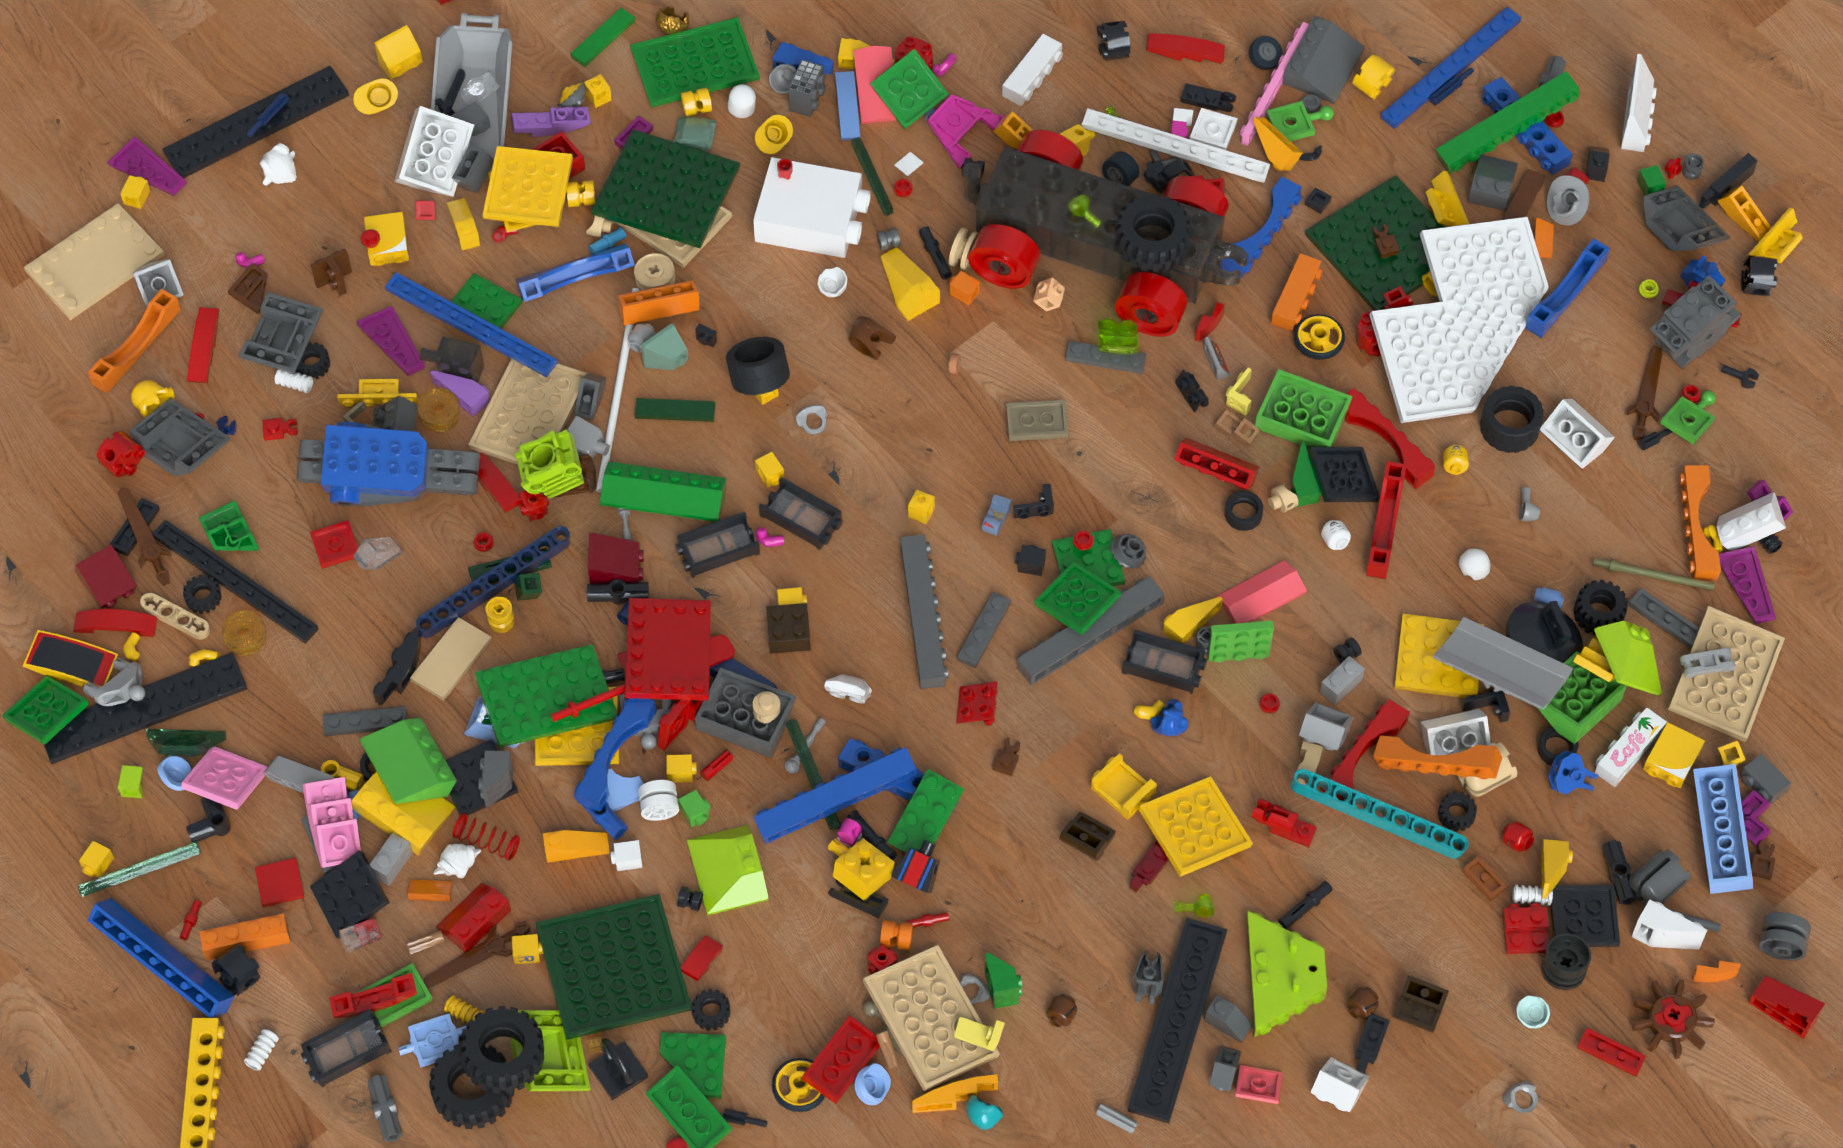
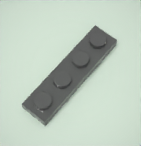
M1069 341L1065 361L1143 374L1146 353Z
M1641 588L1630 600L1628 606L1691 649L1699 627Z
M992 592L962 647L957 661L974 668L977 667L1007 612L1011 599Z
M404 706L324 714V735L326 737L376 732L406 720L407 709Z

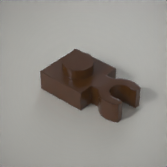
M1383 225V232H1379L1374 227L1373 236L1377 238L1374 244L1380 258L1399 254V246L1394 235H1388L1387 225Z
M1007 738L1004 745L1005 751L999 749L993 764V770L1013 776L1019 760V755L1016 753L1020 750V741L1017 742L1015 747L1009 746L1010 738Z
M1763 842L1759 843L1757 847L1758 854L1754 853L1752 859V876L1771 880L1775 858L1770 856L1774 852V844H1771L1769 850H1764Z

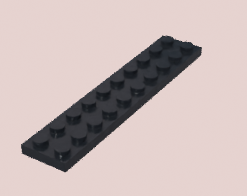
M328 66L162 150L173 169L181 177L185 178L348 97L349 93L332 67ZM281 92L286 94L289 101L265 126H261L251 137H248L247 132L257 122L256 119Z
M233 652L143 686L145 697L140 701H134L130 698L126 703L113 706L96 704L82 710L44 745L51 765L247 690Z
M1186 918L1127 1112L1170 1123L1226 938L1227 929Z

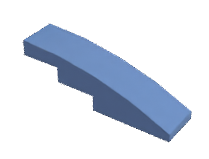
M854 71L835 72L841 141L860 139Z

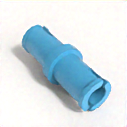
M619 227L610 234L601 236L600 240L588 245V249L591 254L613 248L614 244L625 239L627 235L624 229Z

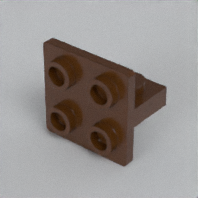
M346 249L335 251L332 255L319 259L310 265L317 288L329 283L333 291L336 290L339 296L347 293L343 276L351 273L352 270Z

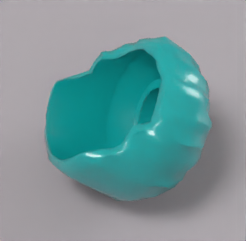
M971 1095L967 1100L966 1112L968 1118L976 1127L982 1130L993 1128L1004 1116L1000 1107L990 1105L989 1103L985 1104L976 1095Z

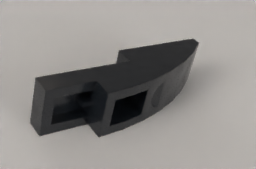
M415 627L412 632H409L401 646L393 651L391 655L393 667L388 669L386 677L382 682H378L374 687L373 694L375 702L383 705L394 690L402 694L410 682V677L417 667L421 650V637L418 628Z

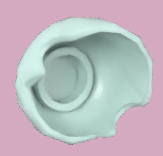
M1528 995L1518 1002L1516 1008L1517 1018L1524 1026L1537 1029L1548 1022L1550 1009L1544 999Z

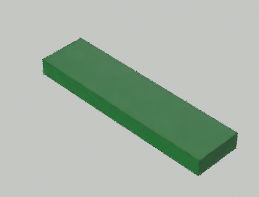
M621 7L571 53V58L586 67L635 22V17Z

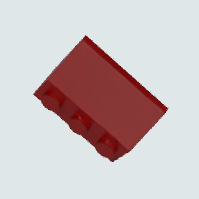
M481 883L436 928L439 931L441 930L442 934L466 953L489 933L490 928L497 925L511 912L509 900L494 887Z

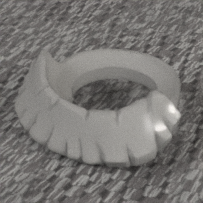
M810 405L801 409L796 415L797 426H801L808 434L816 435L821 433L826 427L827 410L820 405ZM814 413L822 420L821 427L810 429L806 424L807 415Z
M972 973L961 975L959 983L962 988L974 983L980 988L976 998L970 1000L972 1005L988 1000L990 991L981 978Z
M1529 1081L1514 1084L1504 1094V1103L1519 1113L1531 1112L1538 1103V1096L1535 1092L1536 1085ZM1519 1090L1528 1093L1532 1098V1104L1527 1109L1520 1108L1516 1104L1515 1093Z

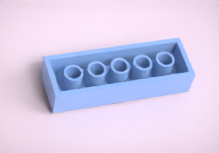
M1736 764L1693 769L1710 894L1753 889Z

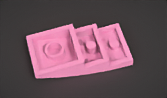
M345 777L302 784L309 824L321 868L340 865L357 851H361L357 819H353L351 798H347Z

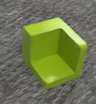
M122 765L118 784L121 797H143V788L141 786L142 767Z

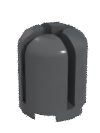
M1660 849L1631 874L1629 879L1630 887L1636 891L1637 900L1642 902L1643 905L1646 906L1649 900L1664 904L1690 881L1689 870L1685 873L1679 864L1681 859L1668 849L1665 852Z

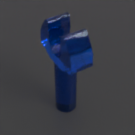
M228 417L219 418L216 422L218 429L224 434L234 435L237 429L236 421L234 420L229 426H225L229 421Z

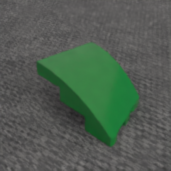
M236 501L199 517L215 551L260 550Z

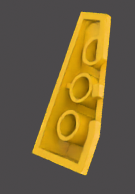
M895 247L881 255V261L890 283L896 307L907 321L940 303L939 288L901 250Z

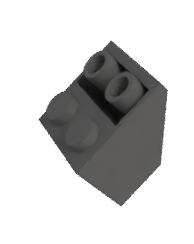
M397 396L374 409L373 426L389 430L415 431L418 405L401 396Z
M485 751L484 758L480 760L482 777H479V790H481V799H484L486 807L493 805L512 789L513 764L510 751Z

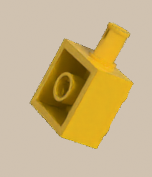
M837 838L829 844L828 849L839 856L835 860L833 877L862 900L868 898L892 878L891 875L895 862L864 838L851 848L846 847Z

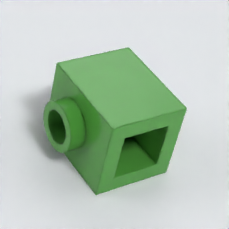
M697 790L678 799L679 809L691 828L704 824L710 818V805L706 798H701Z

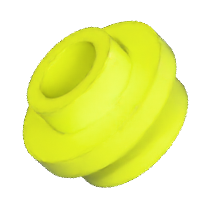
M1645 280L1639 286V293L1645 298H1654L1658 294L1659 287L1654 280Z

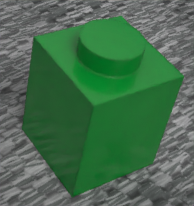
M1658 165L1639 170L1637 182L1644 196L1665 190L1666 181Z

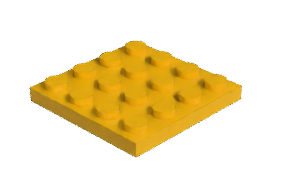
M497 146L483 218L559 227L573 161L572 154Z
M1411 614L1402 615L1394 689L1459 698L1478 694L1479 679L1433 658V655L1455 631L1460 621Z
M615 696L612 700L618 714L617 696ZM614 720L535 739V766L592 765L597 749H601L604 744L606 733L610 732L613 728ZM619 749L614 754L610 764H619Z
M1211 776L1144 803L1138 809L1180 877L1248 849L1253 844Z

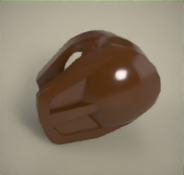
M858 316L852 325L848 340L857 351L877 360L881 352L876 350L872 342L883 341L892 344L896 340V336L880 326L875 320L865 316Z

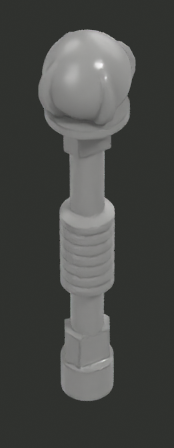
M617 508L618 515L623 520V539L632 541L631 531L628 527L630 509Z
M822 718L817 720L813 731L802 743V748L798 754L785 762V769L788 773L793 774L799 771L802 755L810 748L815 740L814 737L826 723Z

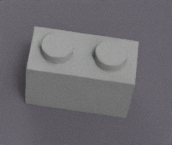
M1349 656L1322 681L1320 694L1336 706L1363 680L1365 668Z
M394 833L390 835L370 863L379 881L388 886L391 885L413 853L410 842Z

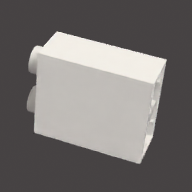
M771 157L753 220L755 242L845 258L849 243L858 245L860 241L862 222L855 221L857 213H867L870 203L871 191L862 189V174L791 161L793 172L790 176L791 178L787 180L778 177L777 163L781 159Z

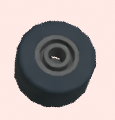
M1122 151L1115 152L1102 166V172L1107 182L1118 189H1126L1139 177L1140 173L1136 160L1128 153Z

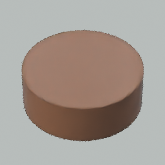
M952 354L950 356L949 372L951 374L959 373L961 362L959 354Z

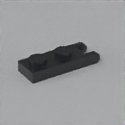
M836 880V883L841 886L840 890L831 888L828 892L831 897L878 919L889 901L888 898L875 892L865 900H862L838 880Z

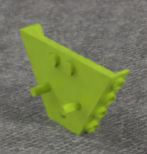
M1247 911L1246 924H1248L1255 1025L1254 1037L1259 1034L1261 1036L1267 1034L1272 1029L1271 1027L1277 1024L1282 1025L1286 1023L1290 1016L1303 1013L1309 1005L1322 1002L1326 996L1327 978L1325 952L1318 942L1309 941L1295 931L1290 932L1279 923L1264 919L1259 913ZM1315 966V972H1311L1309 967Z

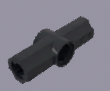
M616 579L610 583L587 584L588 602H612L616 605H621L628 601L629 598H649V582L625 583L623 580Z
M1616 840L1608 841L1602 845V849L1609 869V880L1614 885L1618 903L1623 905L1631 904L1637 901L1636 891L1631 889L1629 884L1631 876L1630 865L1626 861L1621 842ZM1616 870L1622 871L1624 874H1617Z

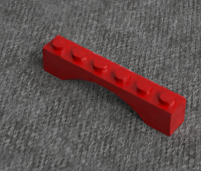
M1355 388L1346 393L1353 397L1344 420L1348 424L1367 428L1386 440L1394 449L1399 462L1407 464L1404 479L1412 487L1417 489L1433 477L1435 465L1430 458H1426L1421 453L1418 446L1412 444L1402 431H1398L1393 426L1391 420L1385 418L1375 405H1371L1363 393L1358 392Z
M1391 461L1386 463L1366 576L1386 579L1407 464Z
M1390 699L1385 705L1381 704L1376 711L1377 716L1375 719H1370L1366 724V731L1363 735L1359 734L1353 743L1355 746L1352 750L1348 749L1342 757L1343 762L1333 768L1330 780L1354 789L1353 773L1360 758L1368 749L1378 743L1380 735L1396 737L1408 722L1410 711ZM1320 787L1319 790H1320L1322 793L1325 792L1324 789H1323L1322 787ZM1336 795L1339 800L1344 801L1341 795Z

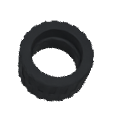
M766 336L749 338L734 345L727 352L726 362L734 390L744 395H759L772 392L784 385L790 377L784 345L776 338Z
M1504 386L1493 391L1487 397L1480 421V430L1485 441L1497 450L1507 453H1517L1531 447L1539 436L1543 421L1544 410L1541 401L1531 391L1519 386ZM1504 410L1516 411L1525 416L1529 424L1522 428H1508L1500 424L1494 415Z

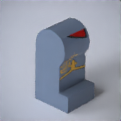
M994 494L991 506L982 525V531L995 536L999 535L1011 511L1010 499Z

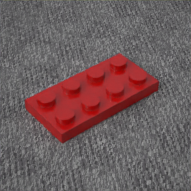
M849 1015L801 1079L837 1104L854 1082L860 1070L867 1065L880 1048L876 1035Z

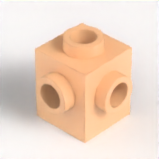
M1054 278L1040 281L1036 287L1033 302L1045 311L1058 308L1063 300L1065 287Z

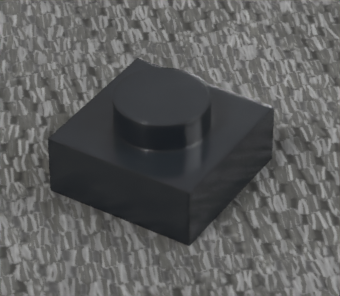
M1315 188L1305 200V205L1321 214L1331 202L1332 196Z
M699 324L695 329L696 340L703 345L714 347L717 343L716 331Z

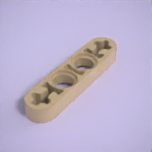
M146 593L141 597L140 603L143 611L157 617V619L195 639L203 640L210 635V627L206 620L154 593ZM153 600L155 606L153 604L147 606L146 602H152ZM165 608L172 609V613L168 616L161 614ZM182 617L189 618L188 623L183 625L179 624L178 621ZM196 627L199 629L204 627V631L200 630L199 632H197Z

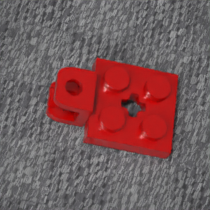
M678 700L674 703L671 711L667 715L664 714L659 721L658 748L665 751L688 726L689 719L693 722L695 721V717L704 700H699L696 704L691 702V700Z

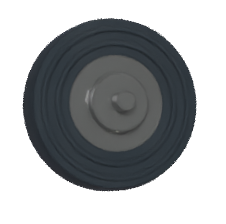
M1270 36L1258 37L1249 47L1251 62L1261 70L1275 68L1280 57L1283 55L1279 42Z

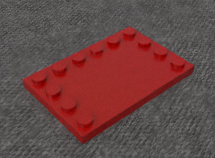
M629 598L625 698L709 700L711 600Z

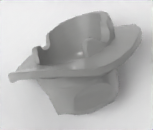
M1569 175L1557 177L1552 182L1548 192V213L1558 224L1573 225L1578 223L1588 210L1589 190L1586 184L1579 178Z

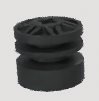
M1565 933L1552 938L1547 945L1541 968L1543 977L1548 984L1561 990L1575 989L1581 985L1586 977L1591 961L1589 945L1584 939L1575 934Z

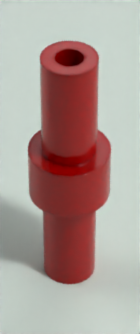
M194 900L190 912L186 914L183 921L184 926L179 936L180 939L188 940L192 927H195L197 923V915L202 905L201 901Z
M947 912L936 915L925 914L921 918L906 920V923L913 924V928L924 926L925 928L933 926L934 923L949 921V916Z

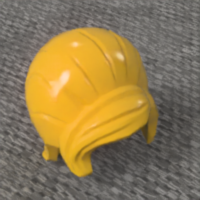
M145 380L138 382L134 386L131 393V402L140 411L141 415L146 418L169 398L174 400L175 392L172 387L164 388L155 381Z

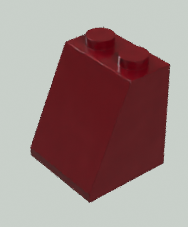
M589 533L588 575L590 584L610 583L616 579L623 580L625 583L643 580V568H640V562H644V550H640L639 542Z
M112 545L75 565L74 571L100 609L103 607L109 609L117 604V599L122 596L126 599L135 593L134 589H136L137 585Z

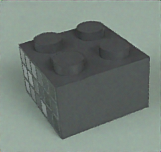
M801 60L788 88L789 111L808 117L812 116L813 111H817L819 98L824 96L826 91V85H824L826 75L823 73L822 65Z

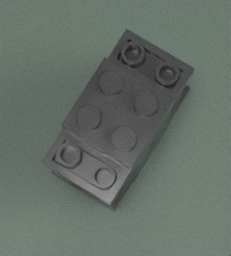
M1709 275L1699 285L1690 288L1664 312V316L1650 330L1657 337L1655 340L1656 344L1681 369H1684L1692 360L1702 356L1727 333V329L1741 317V314L1734 308L1737 302Z

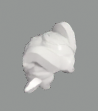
M278 143L271 151L263 155V159L259 164L264 170V185L267 186L271 182L274 184L292 183V181L296 180V169L293 162L295 157L294 151L289 153L287 146Z
M464 844L447 845L440 856V861L437 864L438 868L435 869L433 874L445 873L447 876L453 874L458 878H464L468 869L475 862V857L481 852V849H475L472 845L465 846Z

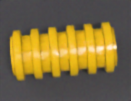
M454 995L448 998L444 1006L445 1013L450 1012L451 1016L461 1019L462 1022L467 1021V1023L470 1020L475 1021V1015L479 1012L485 1013L482 1010L479 1011L477 1007L474 1008L471 1004L468 1005L466 1001L462 1002V999H457Z

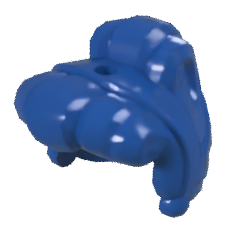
M1177 699L1169 700L1162 710L1163 716L1150 719L1154 732L1165 736H1177L1187 730L1188 720L1183 717V706Z

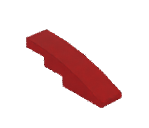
M1149 33L1147 35L1146 51L1181 61L1184 57L1200 63L1203 59L1221 64L1224 61L1225 45L1189 36Z
M199 307L189 358L188 382L208 384L213 348L216 346L219 309Z
M480 453L479 472L473 474L478 475V481L484 490L488 491L504 513L522 504L521 498L499 469L484 453Z

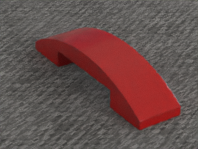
M85 610L76 613L73 632L94 634V630L133 632L139 636L155 637L158 619L149 614L129 610Z
M409 973L392 978L391 983L351 994L349 991L329 997L333 1017L357 1016L369 1009L375 1012L411 998L417 994L413 974Z

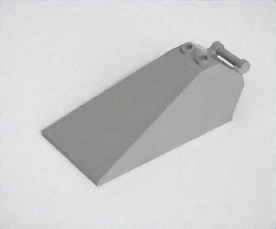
M462 13L460 26L450 25L436 40L431 110L441 113L439 107L435 104V100L441 98L445 101L458 70L463 69L466 74L452 109L456 113L477 101L488 115L491 127L483 133L471 136L469 145L484 149L494 159L497 146L505 147L513 41L508 28H499L500 15L479 16ZM487 23L492 24V28L467 26V24Z

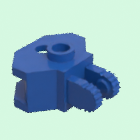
M1704 255L1699 260H1691L1680 276L1687 286H1689L1690 281L1700 284L1710 275L1722 287L1725 279L1718 271L1717 263L1706 261L1707 257Z
M1565 750L1554 758L1548 774V780L1552 790L1567 795L1577 787L1593 791L1594 787L1591 784L1583 782L1586 775L1592 779H1597L1598 774L1584 768L1581 755Z

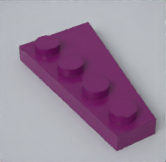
M135 136L107 162L109 166L127 175L144 178L148 181L149 185L172 196H175L187 184L183 177Z
M392 306L356 321L357 326L407 376L425 369L422 358Z
M1755 546L1720 553L1721 570L1753 622L1760 624L1775 620L1776 616Z

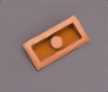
M1536 218L1534 240L1539 257L1552 258L1554 225Z
M410 879L407 891L408 900L451 902L453 881Z

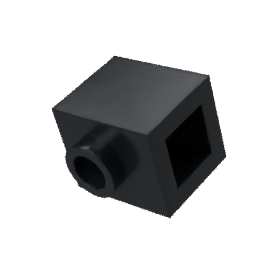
M1022 545L1021 552H1017L1015 564H1018V572L1042 576L1046 560V549L1038 548L1034 545Z

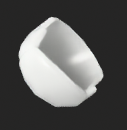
M835 267L825 269L818 277L817 285L822 294L827 297H837L846 290L848 280L845 271Z
M1468 549L1459 558V568L1464 576L1469 575L1473 580H1480L1490 573V560L1481 549Z

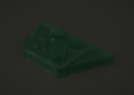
M146 729V738L158 754H164L165 756H175L178 754L194 757L225 741L226 731Z

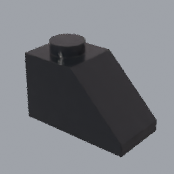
M1590 146L1586 176L1589 177V180L1605 181L1609 163V149Z

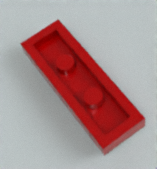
M1586 1028L1577 1046L1578 1049L1637 1077L1646 1058L1645 1055L1590 1028Z

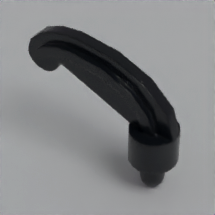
M1319 145L1318 148H1315L1313 153H1303L1299 160L1313 161L1318 159L1322 153V146Z

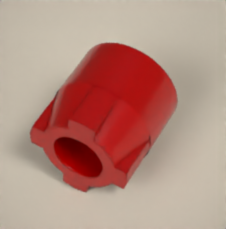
M781 159L777 163L779 178L782 177L787 180L791 178L793 164L789 159Z

